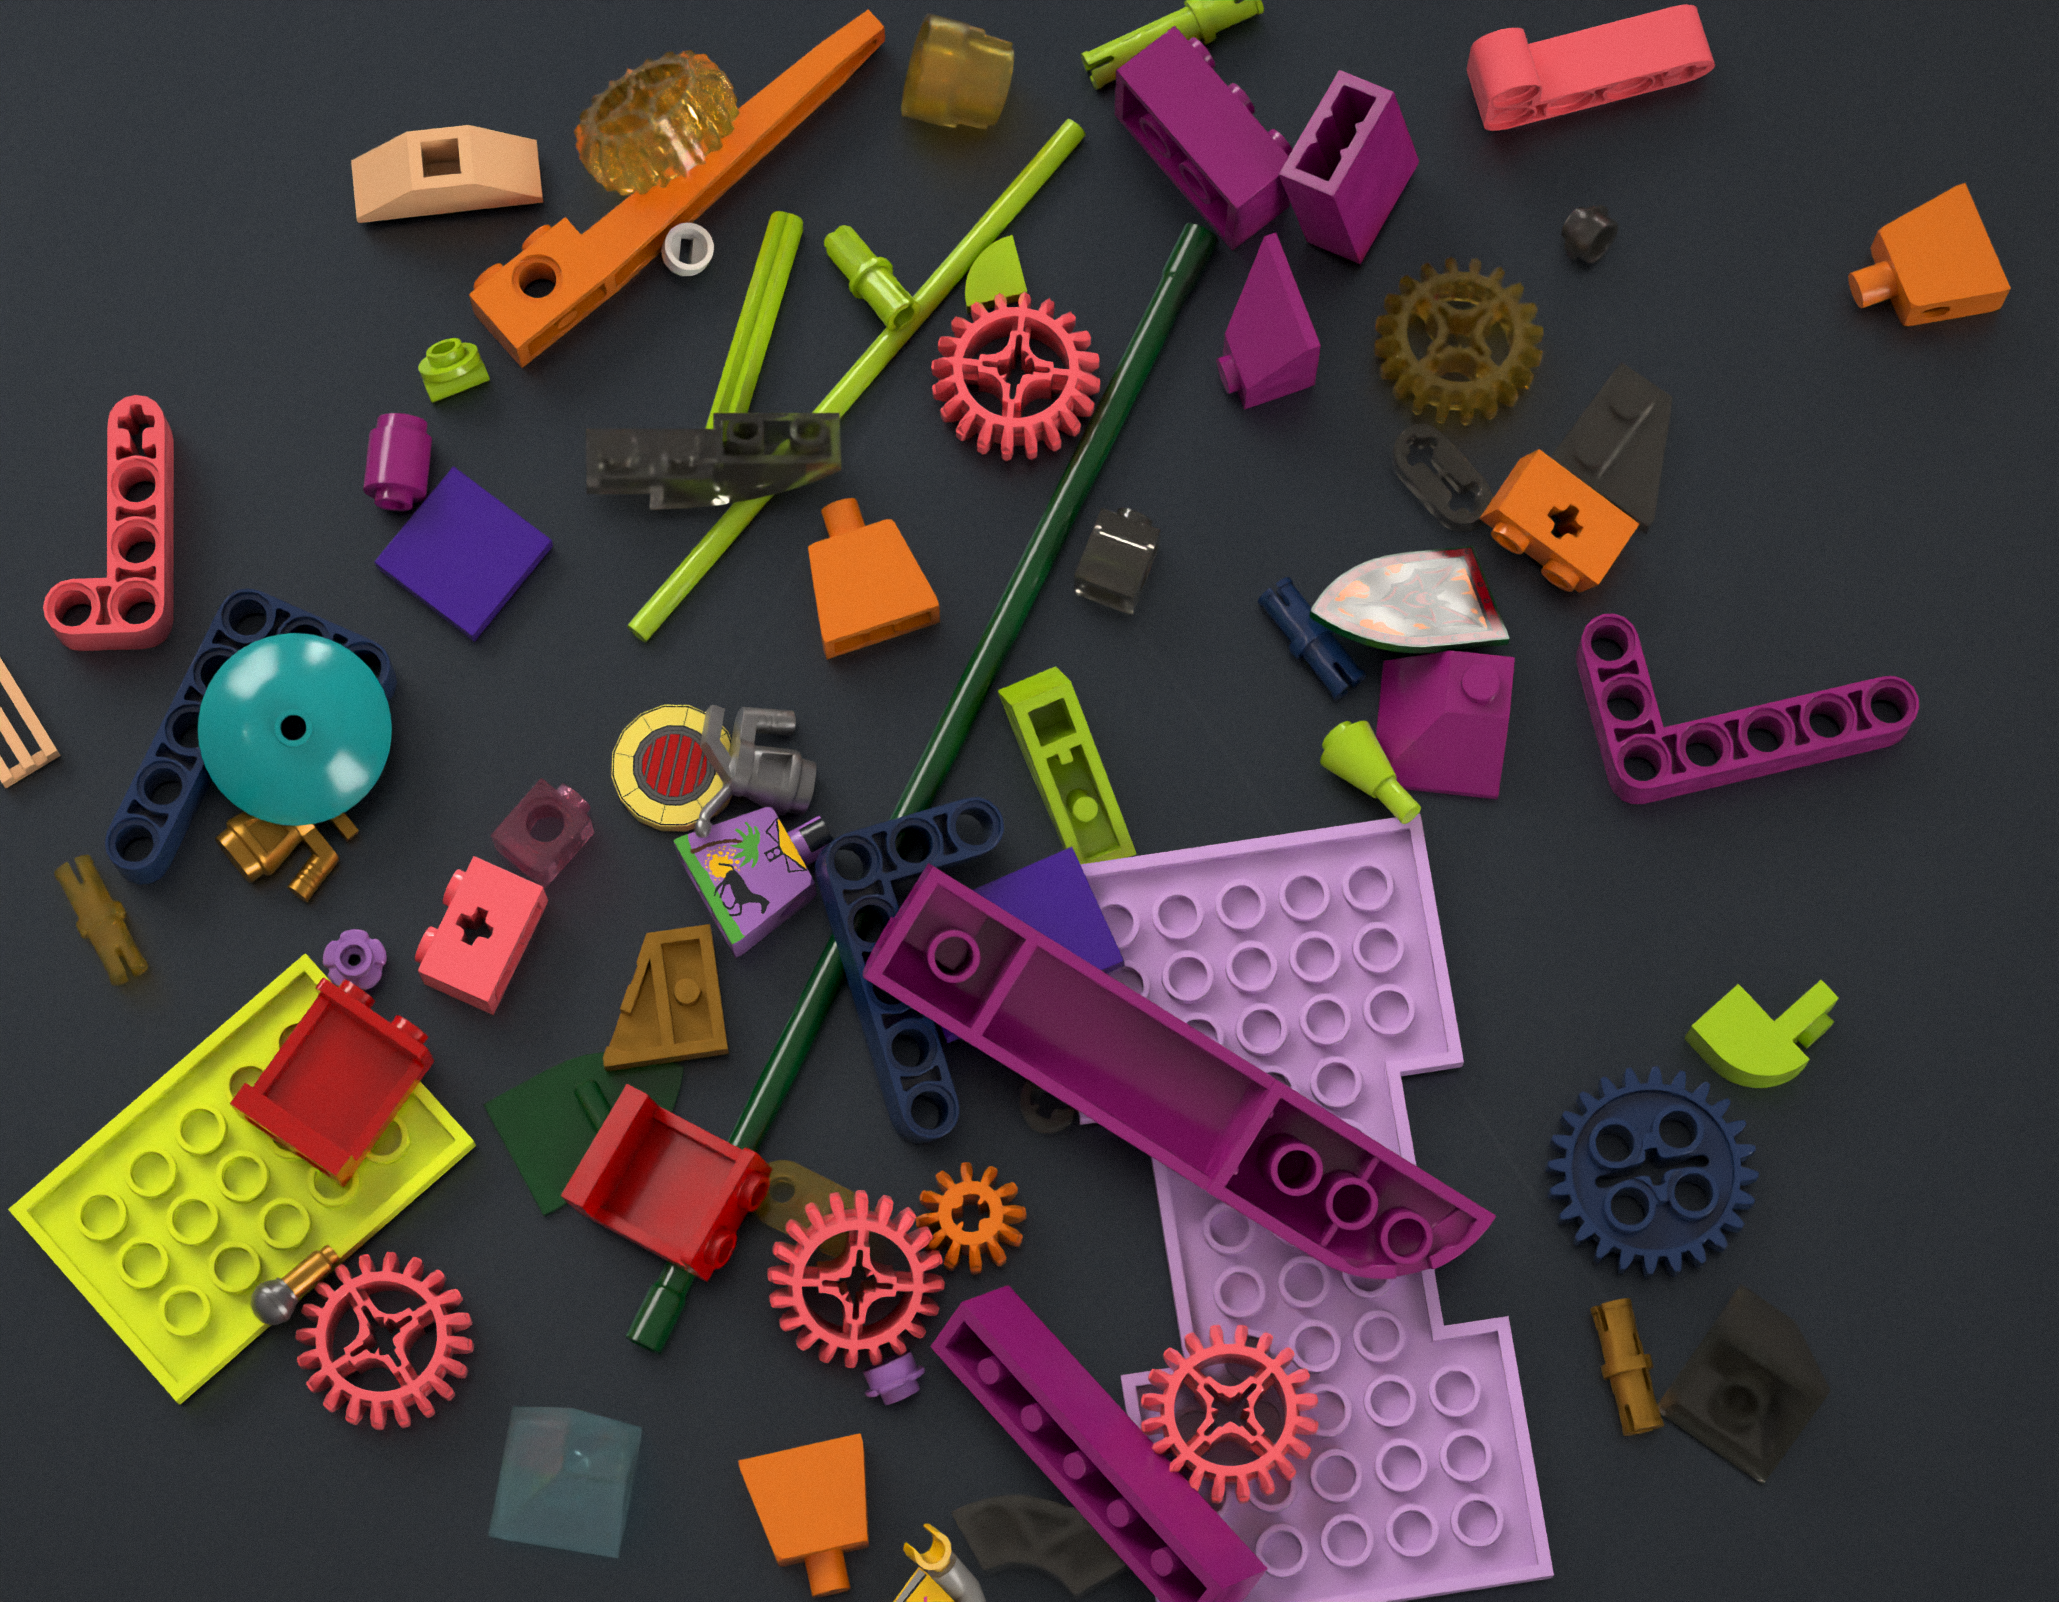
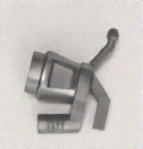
M711 705L706 710L700 748L722 780L723 787L702 808L699 819L695 823L694 830L696 836L699 838L708 837L712 828L711 816L731 795L744 796L764 808L772 807L777 815H784L787 812L799 816L804 815L809 807L814 791L816 763L802 758L801 753L797 750L755 746L754 744L756 733L791 736L796 725L794 711L741 707L734 722L731 747L728 753L720 741L725 708Z

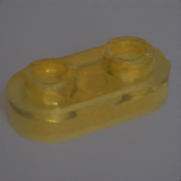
M778 1160L768 1163L773 1169L769 1176V1190L762 1204L755 1210V1213L764 1223L789 1235L785 1225L790 1219L798 1221L806 1229L812 1225L805 1211L807 1204L811 1202L816 1204L824 1217L833 1213L829 1203V1195L831 1193L838 1192L840 1194L844 1210L854 1209L855 1192L795 1162ZM776 1183H790L795 1188L794 1196L784 1203L773 1200L770 1196V1191ZM849 1231L830 1237L816 1249L827 1255L839 1257L845 1248L846 1237L849 1235ZM869 1231V1240L872 1236V1231Z

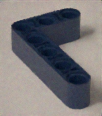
M246 588L228 595L220 605L107 830L105 837L106 853L120 875L131 883L142 885L155 882L169 869L213 781L205 767L200 747H182L180 745V738L187 728L192 725H198L200 707L208 688L209 679L230 657L247 645L274 635L302 633L320 636L341 644L357 655L365 664L372 663L381 667L380 676L377 679L389 702L395 694L397 679L385 649L369 638L262 591ZM258 613L267 617L264 627L254 635H240L235 631L237 623L248 614ZM171 780L182 784L180 795L172 803L159 805L152 802L153 791L159 784ZM147 837L153 840L152 851L145 859L137 862L123 859L124 849L133 839Z
M980 797L961 799L845 833L825 846L817 856L815 863L817 883L891 1123L898 1135L904 1140L915 1144L931 1142L952 1130L957 1123L960 1113L958 1098L934 1021L900 1000L896 1005L882 1003L876 998L872 983L863 978L864 967L876 943H869L859 938L854 930L853 920L858 911L870 912L879 919L883 931L890 918H894L899 911L892 885L920 877L928 863L941 871L972 862L995 848L1003 835V817L993 803ZM959 815H970L980 822L983 828V838L980 845H970L960 839L956 832V821ZM899 832L914 834L923 845V856L919 863L907 862L898 855L895 840ZM838 850H849L859 856L863 865V873L860 880H846L838 874L834 864V858ZM897 1034L911 1036L917 1042L920 1057L914 1067L903 1066L894 1058L891 1046ZM916 1096L929 1097L935 1102L939 1111V1119L933 1129L920 1127L912 1118L911 1105Z

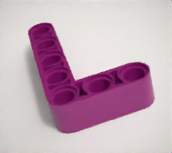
M1602 614L1593 618L1585 626L1576 652V664L1609 784L1615 795L1622 801L1631 804H1646L1889 747L1898 743L1907 734L1919 710V698L1912 685L1896 676H1882L1663 727L1639 636L1631 622L1617 614ZM1600 638L1614 640L1620 645L1623 656L1615 661L1600 659L1594 654L1591 643ZM1614 698L1629 699L1636 704L1640 716L1631 721H1622L1610 713L1607 703ZM1876 700L1892 702L1901 713V720L1896 723L1880 721L1874 716L1871 710V703ZM1816 714L1832 717L1840 728V735L1832 738L1819 736L1812 730L1809 717ZM1753 729L1768 730L1775 735L1779 748L1772 752L1759 751L1750 744L1747 733ZM1693 743H1703L1710 746L1717 756V763L1707 767L1694 764L1686 754V747ZM1632 757L1644 758L1653 765L1656 777L1648 781L1635 780L1627 774L1624 762Z

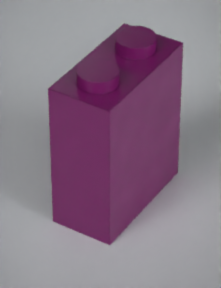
M1339 70L1279 172L1280 179L1306 241L1361 264L1419 163L1395 93Z

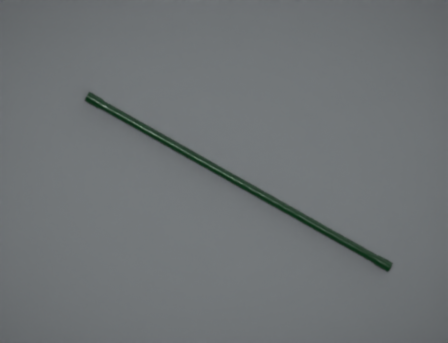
M1193 223L1185 224L1162 270L1161 281L889 820L931 808L1188 294L1196 287L1219 241L1218 237L1208 229ZM899 832L895 840L896 851L903 860H905L916 838L914 834L908 832ZM858 911L855 914L853 925L857 936L864 941L876 916L867 911ZM833 932L727 1141L742 1150L747 1147L758 1153L846 978ZM667 1261L658 1280L649 1288L625 1338L650 1352L660 1355L685 1305L686 1294L695 1275Z

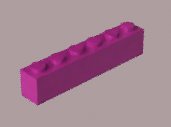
M1007 1285L961 1302L930 1347L1160 1602H1243L1268 1568L1195 1488H1191L1190 1483L1180 1472H1170L1171 1462L1163 1454L1154 1453L1152 1449L1153 1442L1014 1290Z

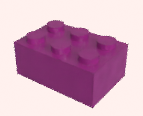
M1173 26L1116 70L1114 115L1233 251L1290 207V200L1280 179L1279 172L1293 149L1277 130L1271 129L1267 132L1253 116L1255 108L1251 100L1237 84L1231 83L1227 86L1213 70L1215 62L1206 47L1195 37L1187 40L1177 27Z

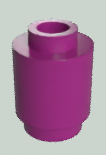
M401 413L383 414L377 418V427L369 433L363 491L366 495L375 499L374 504L379 508L390 511H407L412 509L413 503L423 501L426 498L432 438L427 434L428 424L422 418Z

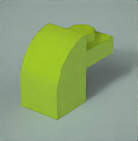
M1820 980L1779 1018L1773 1021L1752 997L1737 984L1690 1027L1684 1039L1716 1073L1728 1081L1750 1088L1774 1087L1790 1081L1803 1071L1810 1059L1795 1043L1799 1041L1805 1048H1808L1834 1024V1021L1827 1014L1832 1010L1839 998Z

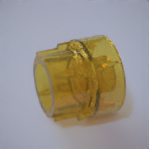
M928 13L920 26L911 53L903 88L902 116L956 128L957 124L987 130L988 125L994 126L1000 117L1010 86L1014 65L1013 43L985 35L984 29L971 26L968 23Z

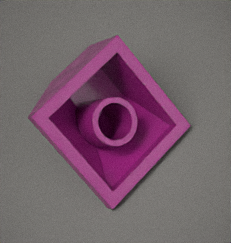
M1277 233L1264 236L1225 332L1223 356L1216 359L1218 371L1227 393L1230 394L1237 391L1244 410L1315 386L1321 345Z
M1445 651L1383 661L1376 738L1397 776V782L1405 790L1498 799L1510 716L1515 657Z

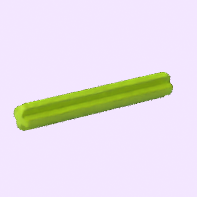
M775 211L770 216L706 424V438L713 443L734 447L739 442L804 229L802 219L794 214Z

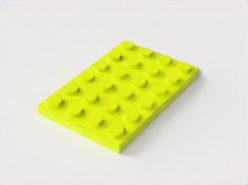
M306 953L8 1209L179 1405L271 1326L262 1323L254 1315L251 1308V1295L256 1286L269 1280H275L277 1277L281 1279L313 1251H320L324 1246L329 1245L340 1259L332 1265V1270L320 1280L322 1281L476 1147L474 1140L420 1081L343 1188L237 1115L230 1102L245 1082L251 1087L256 1083L318 997L315 987L321 979L325 978L330 981ZM317 1283L314 1286H312L307 1292H305L301 1297H299L298 1300H301L307 1293H309L317 1285Z

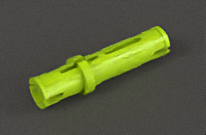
M1185 0L1184 8L1095 49L1080 53L1086 72L1092 70V75L1089 78L1093 86L1098 90L1103 85L1116 80V70L1173 26H1176L1187 40L1195 37L1205 45L1216 40L1217 32L1256 14L1264 13L1262 0H1244L1240 3L1237 2L1241 0ZM1107 62H1110V63H1108V64H1106V65H1103V66H1101V67H1099V68H1096V67H1098V66H1100V65H1102V64H1105V63H1107Z

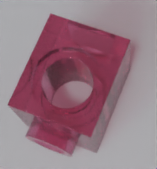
M541 778L496 828L491 837L499 853L535 883L543 886L545 890L594 834L590 817L586 815L591 807L577 792L566 784L562 783L556 790ZM555 817L564 823L563 831L556 839L549 842H541L530 836L533 825L539 819Z

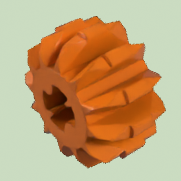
M965 1162L960 1167L962 1182L955 1184L950 1175L945 1171H940L936 1174V1181L944 1193L943 1196L933 1191L923 1190L919 1197L920 1203L934 1212L916 1217V1228L927 1226L931 1232L937 1231L933 1234L929 1244L924 1247L925 1250L941 1251L945 1247H949L944 1260L945 1269L953 1271L958 1266L961 1256L966 1255L969 1256L971 1274L977 1275L982 1271L981 1254L987 1252L992 1262L997 1266H1002L1006 1263V1255L998 1241L1010 1246L1019 1247L1023 1240L1022 1234L1008 1224H1015L1026 1220V1208L1019 1205H1006L1018 1194V1187L1014 1182L1006 1183L997 1190H993L998 1177L997 1168L989 1166L984 1171L981 1182L973 1181L971 1163ZM976 1205L978 1206V1215L981 1216L985 1211L989 1215V1218H983L979 1221L978 1231L965 1232L964 1222L961 1221L957 1226L953 1222V1219L963 1217L964 1206Z

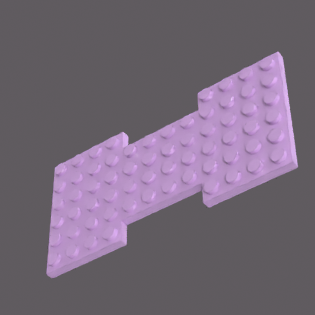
M1420 814L1407 824H1402L1395 817L1081 864L1124 959L1125 966L1107 973L1109 976L1416 1166L1401 1076L1460 1068L1464 1063ZM1078 1111L1080 1125L1097 1123ZM1151 1157L1183 1357L1185 1359L1190 1357L1184 1342L1187 1334L1193 1332L1199 1338L1203 1349L1211 1347L1209 1340L1211 1326L1220 1325L1223 1331L1224 1344H1234V1334L1237 1326L1245 1325L1248 1328L1245 1346L1256 1349L1259 1338L1263 1333L1267 1332L1273 1336L1271 1348L1266 1354L1274 1360L1283 1349L1291 1348L1295 1355L1291 1363L1284 1369V1372L1289 1375L1298 1369L1305 1368L1310 1374L1309 1381L1295 1389L1296 1395L1312 1393L1318 1397L1316 1407L1299 1412V1416L1312 1418L1318 1422L1316 1434H1295V1438L1305 1442L1311 1448V1452L1305 1460L1298 1459L1288 1453L1285 1455V1458L1292 1463L1296 1470L1294 1478L1290 1481L1282 1478L1274 1469L1269 1471L1275 1486L1273 1494L1265 1496L1260 1491L1256 1480L1248 1482L1250 1489L1249 1501L1240 1504L1236 1498L1235 1484H1225L1222 1502L1216 1504L1211 1502L1210 1495L1214 1483L1202 1480L1198 1493L1268 1568L1243 1602H1401L1552 1578L1554 1573L1509 1316L1444 1326L1435 1271L1433 1269L1397 1276L1396 1279L1364 1278L1333 1269ZM1234 1363L1216 1364L1200 1370L1206 1377L1211 1376L1221 1385L1230 1387L1241 1384L1250 1375L1253 1376L1257 1372L1247 1366ZM1171 1368L1159 1369L1170 1375L1174 1372ZM1150 1371L1121 1375L1120 1378L1126 1414L1140 1429L1142 1421L1160 1416V1412L1149 1411L1141 1407L1142 1395L1148 1393L1163 1395L1164 1393L1163 1390L1149 1382L1148 1376ZM1184 1384L1174 1403V1417L1178 1431L1184 1442L1187 1443L1196 1434V1430L1205 1420V1414L1200 1404L1194 1399L1195 1394ZM1272 1385L1254 1407V1414L1258 1423L1265 1429L1264 1434L1276 1444L1283 1432L1284 1411L1280 1397ZM1252 1392L1248 1393L1240 1403L1236 1401L1229 1407L1223 1405L1220 1401L1218 1403L1214 1401L1212 1408L1219 1409L1217 1419H1214L1213 1430L1207 1436L1218 1426L1223 1427L1230 1421L1238 1427L1243 1426L1245 1428L1246 1420L1240 1419L1242 1409H1245L1246 1398ZM1163 1433L1146 1435L1153 1444L1164 1439ZM1229 1441L1218 1444L1209 1453L1206 1452L1201 1457L1209 1462L1224 1466H1238L1259 1459L1252 1450L1248 1452L1239 1444ZM1172 1453L1165 1456L1170 1462L1175 1459ZM1184 1469L1181 1473L1187 1481L1192 1475L1187 1469Z

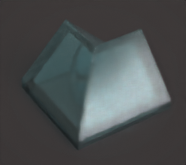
M513 1406L489 1537L619 1558L642 1428L574 1408Z

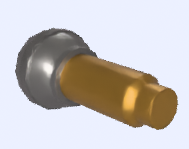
M326 1245L320 1251H313L281 1279L277 1277L275 1280L260 1283L251 1295L250 1305L254 1315L262 1323L268 1325H278L289 1320L296 1304L299 1303L298 1298L332 1270V1265L340 1259L339 1256L329 1245Z

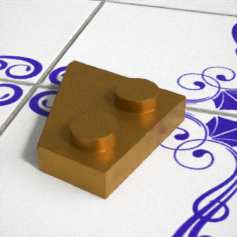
M710 924L646 933L637 959L634 977L631 984L627 987L620 1007L621 1014L610 1045L606 1047L603 1056L606 1072L729 1054Z

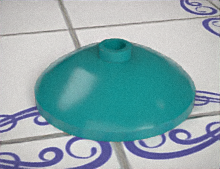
M302 633L279 634L255 641L242 648L230 657L216 672L208 685L200 707L198 718L199 747L211 779L226 798L238 808L258 819L274 824L289 826L311 825L335 818L348 811L373 788L385 767L390 752L392 740L391 713L384 690L371 669L352 651L330 639ZM289 716H299L306 723V732L298 740H288L281 732V725Z

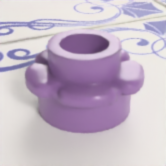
M359 929L344 931L340 935L339 940L331 941L327 945L323 954V964L329 969L328 978L334 985L339 987L341 982L346 979L363 991L372 988L379 982L382 977V968L387 962L386 950L383 944L378 939L369 938L366 931ZM352 955H358L361 958L357 966L349 964V958Z
M907 1350L900 1356L897 1354L891 1355L883 1359L882 1364L871 1365L863 1370V1374L870 1389L865 1391V1394L870 1398L880 1394L885 1405L900 1401L920 1390L916 1379L925 1373V1368L922 1365L917 1366L911 1350Z

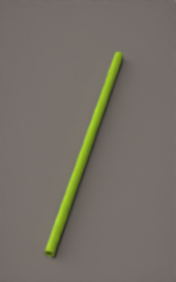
M1067 119L916 292L913 298L921 305V311L916 320L902 331L897 332L894 329L891 332L887 327L631 620L627 628L638 639L645 643L969 271L979 254L995 241L1086 136L1085 131L1076 122Z

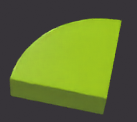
M1013 235L999 239L989 245L979 254L971 266L965 287L967 313H971V305L975 301L984 305L986 309L995 307L994 298L999 293L1005 296L1007 304L1018 302L1020 295L1024 292L1028 294Z

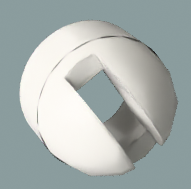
M681 223L676 225L668 232L662 244L661 252L664 264L672 273L680 276H693L702 272L713 256L714 243L712 237L706 229L698 224ZM681 239L691 240L688 264L679 261Z

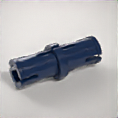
M1285 577L1276 583L1278 587L1276 592L1288 607L1282 603L1271 587L1260 596L1257 602L1262 608L1264 607L1291 641L1289 650L1295 658H1304L1331 692L1333 699L1338 700L1348 694L1346 689L1348 684L1336 670L1343 675L1353 690L1363 682L1367 674L1358 667L1333 636V631L1309 618L1311 606L1293 585L1294 582L1291 578Z

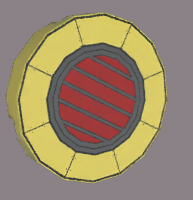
M662 705L641 713L622 731L612 752V780L621 802L639 822L660 831L686 832L695 828V823L699 819L702 808L723 787L722 780L700 748L706 712L690 705ZM722 726L720 741L729 753L731 737L729 732ZM731 795L730 798L711 816V818H712L714 815L717 816L720 812H722V811L728 806V804H729V802H730V800H731L732 795Z

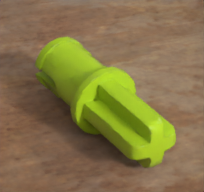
M839 226L835 232L829 233L825 237L824 246L827 248L828 256L850 280L849 291L855 298L867 301L889 331L893 332L894 329L897 332L902 331L916 320L921 311V305L897 281V278L893 275V265L887 258L876 257L850 226Z

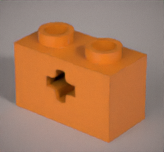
M1540 449L1519 459L1479 518L1493 528L1491 536L1502 547L1516 554H1523L1525 552L1543 566L1541 573L1549 582L1568 592L1576 590L1578 593L1599 585L1639 526L1638 522ZM1556 515L1561 520L1557 530L1562 536L1557 538L1551 533L1555 523L1549 517Z

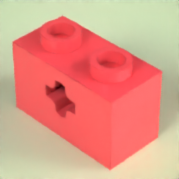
M473 856L466 872L460 869L456 870L446 888L443 904L448 906V909L439 928L430 926L424 933L417 948L415 961L421 964L418 973L423 983L494 1015L547 906L548 898L544 887ZM485 921L491 936L489 939L478 937L471 946L465 934L466 928L477 930L482 922Z

